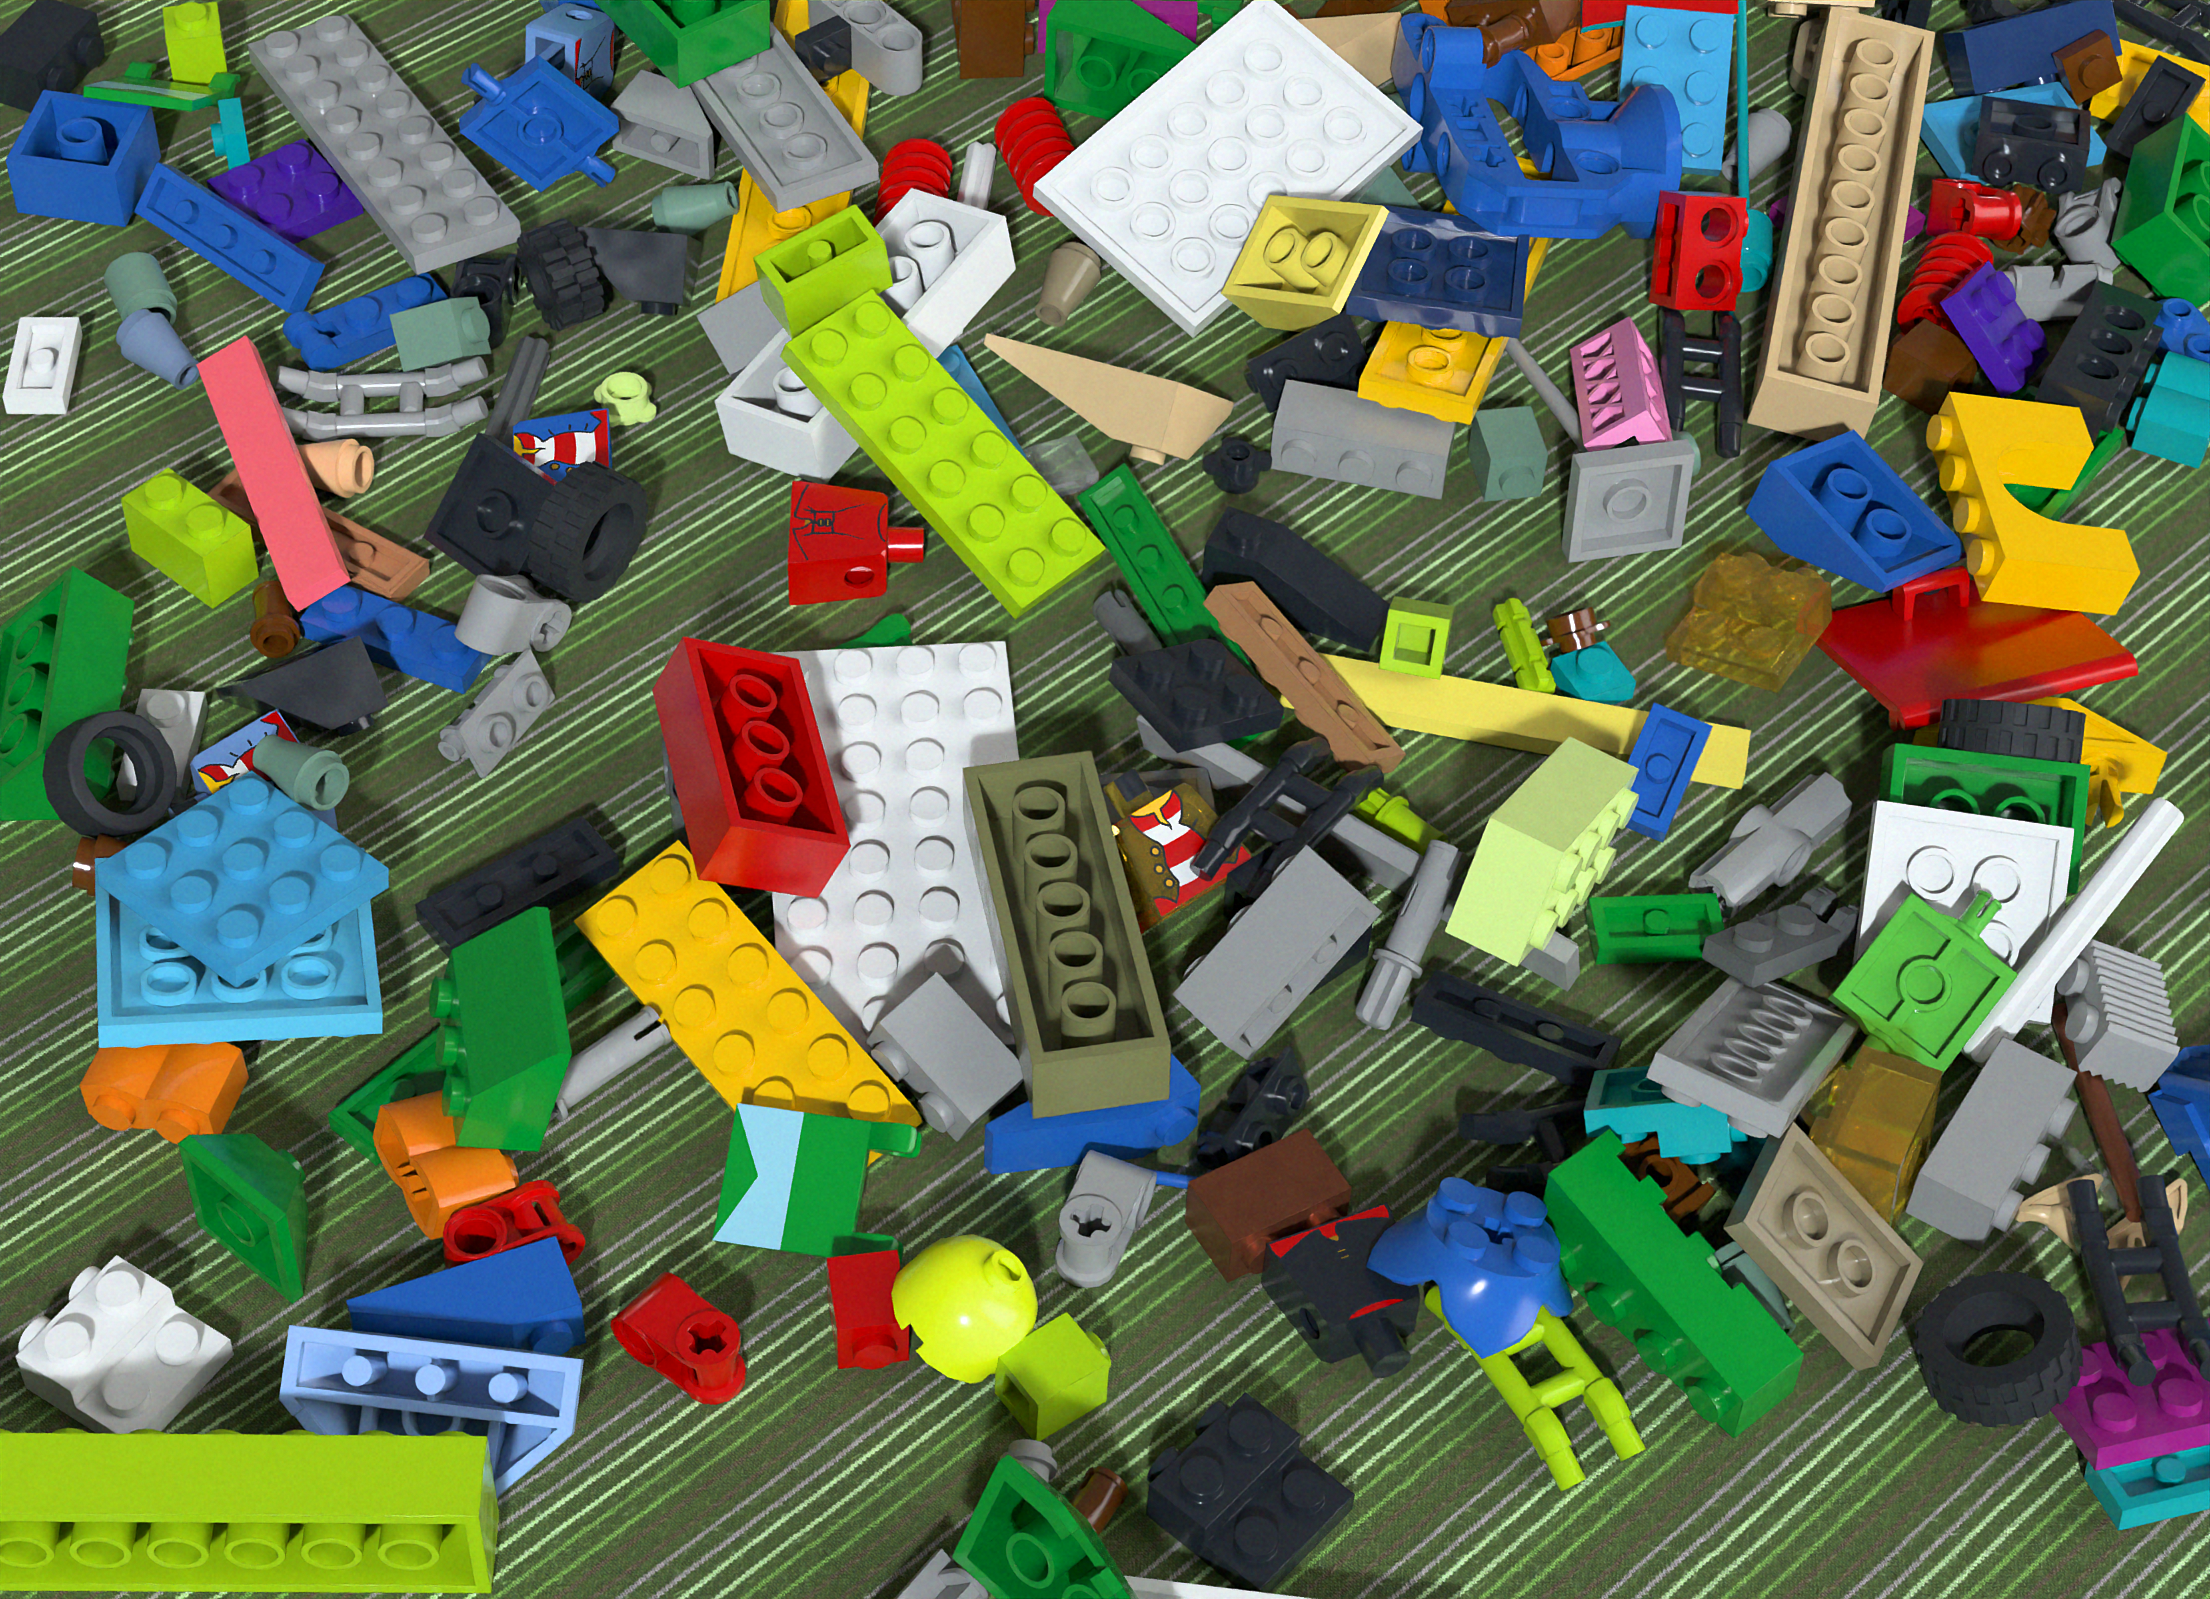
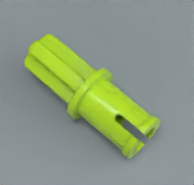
M1345 772V773L1338 779V781H1339L1343 776L1347 775L1348 772ZM1381 788L1369 794L1367 800L1361 802L1350 812L1362 822L1422 856L1425 855L1430 840L1448 843V840H1446L1448 836L1445 833L1438 831L1408 809L1409 803L1407 799L1402 796L1393 798Z

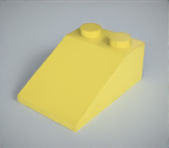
M1269 195L1221 294L1263 327L1302 332L1340 314L1389 211L1382 205Z

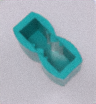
M2168 351L2162 366L2154 363L2150 364L2140 396L2148 399L2136 397L2126 429L2136 432L2132 449L2199 469L2210 443V363Z

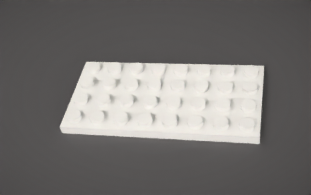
M1005 641L773 652L772 654L799 659L851 844L850 849L817 899L772 892L775 950L871 1059L872 1050L865 1042L878 1022L936 972L944 978L1016 1058L1019 1059L963 817L962 768L1019 760Z

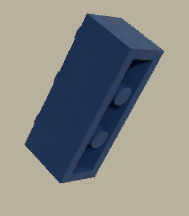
M2065 0L1943 33L1955 95L1977 96L2007 90L2006 86L2021 82L2024 83V87L2057 82L2055 73H2058L2053 53L2098 29L2109 35L2116 57L2121 56L2122 49L2112 0Z

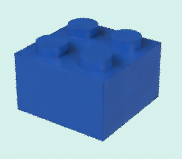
M43 90L5 160L17 212L126 227L156 163L161 158L152 106L85 98L79 94Z

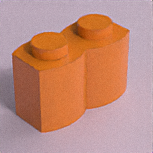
M227 1042L147 1045L139 1048L108 1047L98 1049L79 1087L88 1113L101 1125L118 1131L127 1130L129 1127L134 1129L153 1128L166 1140L178 1144L188 1135L221 1134L249 1079L242 1050Z
M443 1090L381 1105L372 1137L385 1170L391 1179L402 1188L406 1203L415 1222L431 1240L443 1237L444 1225L451 1215L461 1209L474 1207L510 1193L519 1187L518 1172L509 1155L502 1154L499 1149L456 1146L453 1118L445 1117L442 1113Z

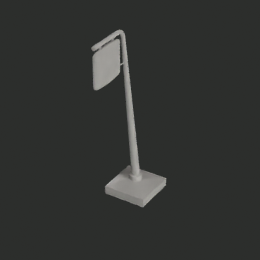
M1347 298V300H1346V302H1345V304H1344L1345 307H1346V309H1347L1348 298ZM1509 338L1505 350L1582 452L1572 456L1561 545L1568 563L1680 548L1695 452L1689 441L1683 439L1588 452L1583 443L1580 416L1519 340L1517 338Z

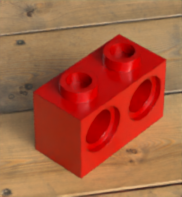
M1660 190L1649 303L1678 310L1735 311L1736 298L1741 291L1743 283L1740 259L1742 240L1745 238L1749 226L1746 211L1747 198L1718 192ZM1709 212L1710 223L1707 230L1702 234L1701 222L1704 215ZM1703 268L1704 280L1699 289L1696 290V276Z

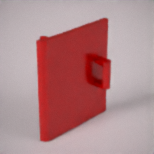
M1963 565L1933 571L1893 588V598L1799 620V630L1889 710V725L1894 732L1903 729L1907 731L1940 723L1943 699H1981L2024 703L2138 675V666L2133 654L2081 612L1981 601L1975 580H1970L1969 573ZM1941 589L1938 593L1932 595L1923 594V592Z

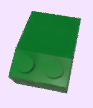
M1057 0L1047 16L1044 99L1055 107L1111 120L1194 51L1198 45L1131 0Z

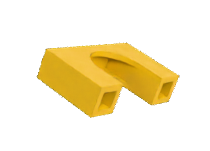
M1949 392L1938 415H1933L1928 423L1926 442L1928 448L1933 452L1940 473V486L1946 491L1953 513V525L1955 530L1959 532L1967 555V568L1974 577L1981 601L2116 615L2140 575V570L2125 530L2067 524L2050 520L2023 506L2003 485L2020 484L2071 490L2094 449L2080 408Z

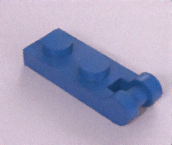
M428 272L314 315L306 311L296 312L285 320L282 331L293 347L301 349L300 355L312 371L321 373L396 344L389 315L449 298Z

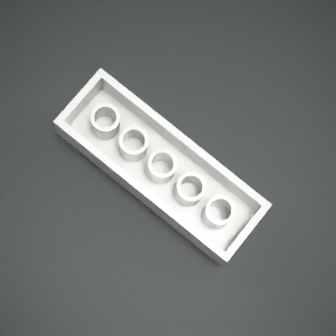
M911 188L875 227V230L885 241L893 282L892 287L877 295L935 359L941 355L1016 270L1006 217ZM782 328L715 400L716 408L729 453L814 483L826 485L857 450L859 444L780 357L784 345L792 340L785 329Z

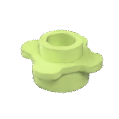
M631 372L612 374L594 391V398L597 402L601 403L602 409L609 408L610 427L618 425L627 426L637 422H649L657 414L656 406L650 403L648 397L652 393L651 385L638 374Z

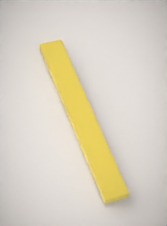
M1316 652L1377 722L1385 726L1551 755L1570 736L1627 763L1650 713L1441 675L1440 680L1387 671L1379 669V663ZM1261 677L1269 692L1283 707L1294 709L1275 686L1269 684ZM1704 722L1712 725L1713 728L1690 781L1741 790L1745 778L1751 730Z

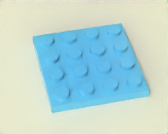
M95 858L99 1048H139L147 1045L211 1044L214 1042L246 1040L280 1041L287 1038L352 1037L365 1034H382L383 1012L370 900L235 988L99 886L97 865L108 858Z

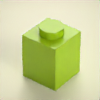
M187 2L179 6L162 7L165 39L173 82L208 87L216 72L228 73L217 2Z
M1394 596L1388 611L1379 669L1440 680L1445 663L1454 606Z
M1066 1312L1028 1334L1022 1341L998 1357L995 1370V1394L1033 1440L1042 1441L1106 1402L1108 1374L1111 1367L1110 1356L1100 1338L1092 1331L1084 1333Z

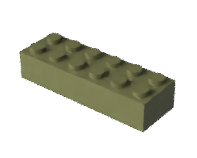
M1092 751L962 768L964 826L1033 1119L1169 1099L1171 1044Z

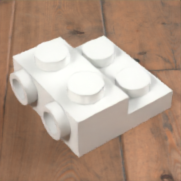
M116 1255L102 1270L96 1266H91L79 1274L69 1292L70 1302L52 1320L46 1316H41L28 1325L20 1338L18 1345L19 1353L16 1355V1359L25 1387L95 1433L129 1434L137 1429L162 1431L232 1358L234 1353L229 1338L175 1305L172 1291L169 1287Z

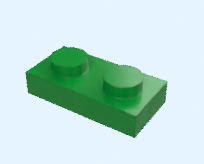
M1716 893L1588 898L1585 912L1596 965L1706 961L1702 958L1705 938L1725 930Z

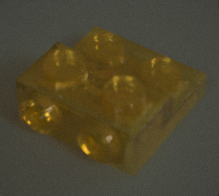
M1721 552L1693 587L1694 607L1666 641L1667 660L1778 693L1832 621L1831 583L1825 582L1816 571L1810 568L1802 567L1794 572L1769 566L1763 557L1753 552L1742 553L1739 557Z

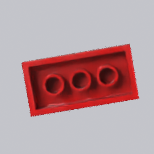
M683 636L654 685L652 692L698 880L817 899L850 849L851 844L799 659Z

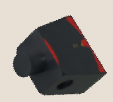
M1387 1202L1266 1243L1261 1284L1267 1294L1321 1361L1332 1364L1361 1353L1371 1373L1376 1378L1392 1376L1409 1363L1411 1354L1402 1339L1415 1331L1420 1304V1293L1417 1284L1407 1286L1394 1283L1366 1267L1375 1244L1382 1234L1396 1223Z

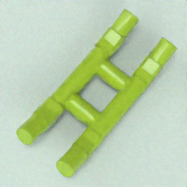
M1434 1286L1429 1290L1425 1297L1426 1307L1444 1322L1445 1328L1456 1337L1461 1346L1469 1350L1523 1424V1431L1533 1443L1540 1459H1544L1560 1492L1586 1480V1477L1570 1448L1572 1443L1551 1409L1581 1394L1584 1397L1583 1402L1592 1412L1600 1430L1605 1431L1620 1462L1646 1450L1630 1418L1632 1414L1621 1393L1610 1378L1604 1377L1560 1317L1551 1316L1542 1305L1532 1329L1520 1342L1482 1359L1449 1325L1442 1312L1439 1286ZM1542 1341L1564 1371L1530 1387L1509 1356Z

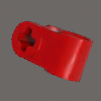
M1932 179L1926 235L1937 237L1948 232H1964L1973 236L1998 241L2011 240L2016 236L2022 221L2021 202L2016 193L1982 186L1980 182Z
M536 1180L525 1183L510 1193L474 1207L461 1209L451 1215L445 1223L443 1230L445 1270L556 1236L566 1264L569 1266L582 1253L586 1241L579 1227L568 1224L558 1207L560 1196L554 1184L547 1180Z
M664 1271L611 1320L610 1326L613 1334L628 1354L641 1364L659 1372L686 1392L692 1399L702 1404L717 1405L728 1402L737 1396L745 1385L747 1373L744 1360L738 1353L741 1345V1336L737 1323L729 1315L722 1313L697 1295L687 1283L670 1272Z

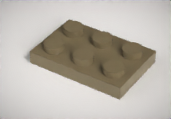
M1792 1121L1780 1138L1769 1134L1723 1229L1856 1371L1878 1366L1924 1263Z

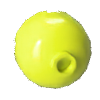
M974 1234L941 1238L926 1247L896 1274L891 1292L895 1318L901 1330L911 1323L916 1335L923 1341V1344L915 1351L927 1364L945 1376L970 1384L982 1382L990 1374H995L998 1357L1033 1332L1038 1312L1034 1285L1019 1258L997 1242Z

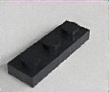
M581 816L416 903L417 921L449 958L452 949L534 906L548 907V910H551L620 872L618 855L590 823Z
M1437 969L1416 998L1410 1019L1412 1022L1430 1028L1433 1033L1442 1038L1467 1042L1492 1052L1494 1056L1502 1061L1513 1064L1521 1063L1553 1075L1559 1082L1575 1088L1584 1087L1589 1090L1595 1071L1613 1068L1622 1044V1039Z

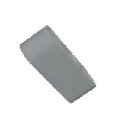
M808 0L809 28L836 15H839L851 25L852 69L877 89L889 95L905 96L914 93L921 87L922 33L882 0Z

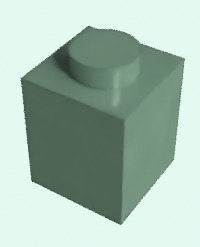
M478 297L446 299L389 315L403 372L438 368L449 363L454 364L476 356L491 354L488 342L490 326L486 314L480 308Z
M1531 406L1477 411L1472 422L1468 456L1484 502L1541 496L1548 452Z

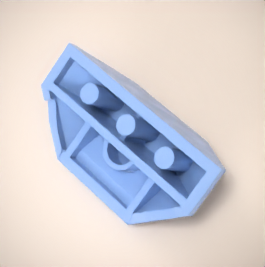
M289 1325L279 1401L292 1416L298 1419L305 1430L318 1435H359L365 1431L380 1430L400 1436H434L444 1431H459L470 1436H487L496 1496L498 1498L574 1434L584 1359L521 1349L385 1333Z

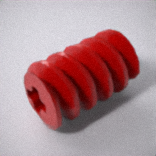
M1029 97L1010 105L1000 115L994 128V140L1027 207L1038 215L1053 217L1054 215L1033 197L1034 184L1070 155L1075 148L1052 103L1044 98Z
M911 138L897 143L888 151L883 161V172L880 177L878 200L875 205V215L872 221L874 228L911 188L948 199L952 161L948 153L940 145L927 139Z
M1948 232L1938 235L1927 244L1898 307L1897 321L1902 333L1907 334L1926 318L1962 339V336L1944 311L1940 302L1971 270L1988 260L1993 266L1994 256L1982 240L1964 232Z

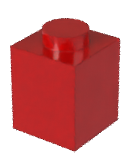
M898 1250L826 1258L827 1298L838 1369L860 1367L872 1370L886 1367L893 1362L909 1361V1325L901 1330L895 1318L891 1295L896 1274L901 1270Z

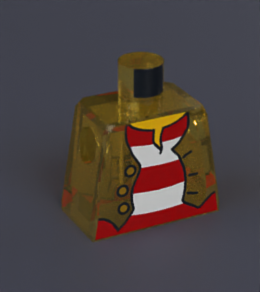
M1136 768L1103 788V791L1122 818L1112 826L1141 935L1226 883L1229 872L1253 858L1251 852L1241 842L1232 856L1225 860L1212 881H1205L1196 876L1189 867L1207 842V836L1220 818L1191 785L1181 783L1155 799Z

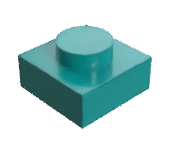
M240 97L218 100L221 123L210 124L215 157L227 156L229 170L250 162Z
M1606 641L1552 658L1550 670L1556 685L1565 697L1614 705L1633 698L1636 680Z

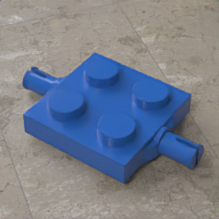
M537 54L513 75L499 81L483 70L477 63H472L471 69L467 67L461 77L462 83L469 86L483 98L459 118L460 133L540 193L560 177L572 174L575 171H581L601 188L606 186V182L609 184L613 180L615 169L602 161L595 153L600 145L619 131L618 116Z

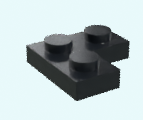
M2158 55L2105 138L2104 144L2107 146L2105 153L2130 165L2134 145L2182 114L2188 113L2204 89L2206 79Z

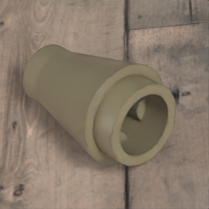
M1067 242L1060 249H1056L1050 254L1040 299L1035 307V313L1042 322L1054 327L1063 326L1069 315L1100 282L1101 273L1099 269L1101 261L1092 249L1080 243Z

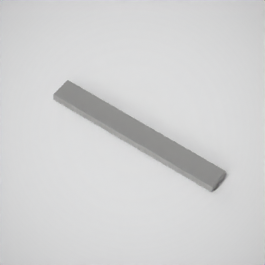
M1141 715L1136 719L1144 749L1179 769L1200 767L1208 769L1211 787L1238 803L1271 770L1223 742L1176 753ZM1282 795L1268 810V812L1298 828L1314 812L1285 795ZM1348 813L1316 847L1404 898L1414 882L1424 857ZM1458 877L1441 917L1447 923L1465 881L1461 877ZM1554 931L1546 948L1541 951L1534 947L1520 965L1568 992L1580 975L1579 948L1577 943Z

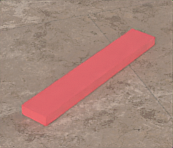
M245 335L196 364L287 600L299 612L348 583L351 579L257 347Z

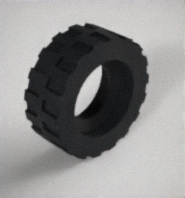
M585 461L580 463L579 467H573L569 470L566 476L553 487V491L548 499H545L540 508L541 512L538 519L535 520L532 528L533 533L528 544L529 559L527 562L528 568L532 570L531 576L533 579L583 604L589 603L592 599L597 600L602 597L605 591L611 589L617 583L616 581L620 575L624 574L632 556L640 545L638 543L641 535L644 533L646 526L645 518L646 514H648L646 490L641 488L642 485L596 461L592 463Z
M1943 699L1937 748L2081 764L2086 715L2074 710L2035 704L1981 699Z
M1990 1271L1987 1272V1275L1977 1277L1971 1275L1961 1279L1960 1283L1952 1287L1949 1285L1938 1292L1939 1296L1933 1302L1929 1301L1922 1310L1923 1317L1921 1320H1917L1915 1327L1917 1340L1914 1341L1926 1386L1931 1398L1936 1397L1938 1407L1946 1413L1951 1412L1955 1414L1957 1420L1968 1424L1971 1421L1981 1423L1982 1427H1996L1999 1424H2010V1426L2024 1424V1421L2033 1417L2038 1419L2048 1414L2049 1409L2056 1404L2061 1405L2069 1397L2068 1392L2073 1386L2076 1387L2081 1378L2079 1367L2083 1366V1354L2071 1307L2068 1308L2067 1300L2059 1290L2054 1291L2050 1283L2041 1278H2030L2027 1273L2016 1271L2013 1274ZM2017 1330L2029 1333L2034 1339L2033 1350L2021 1359L2009 1364L1994 1367L1975 1366L1968 1364L1963 1357V1350L1970 1342L1991 1332Z

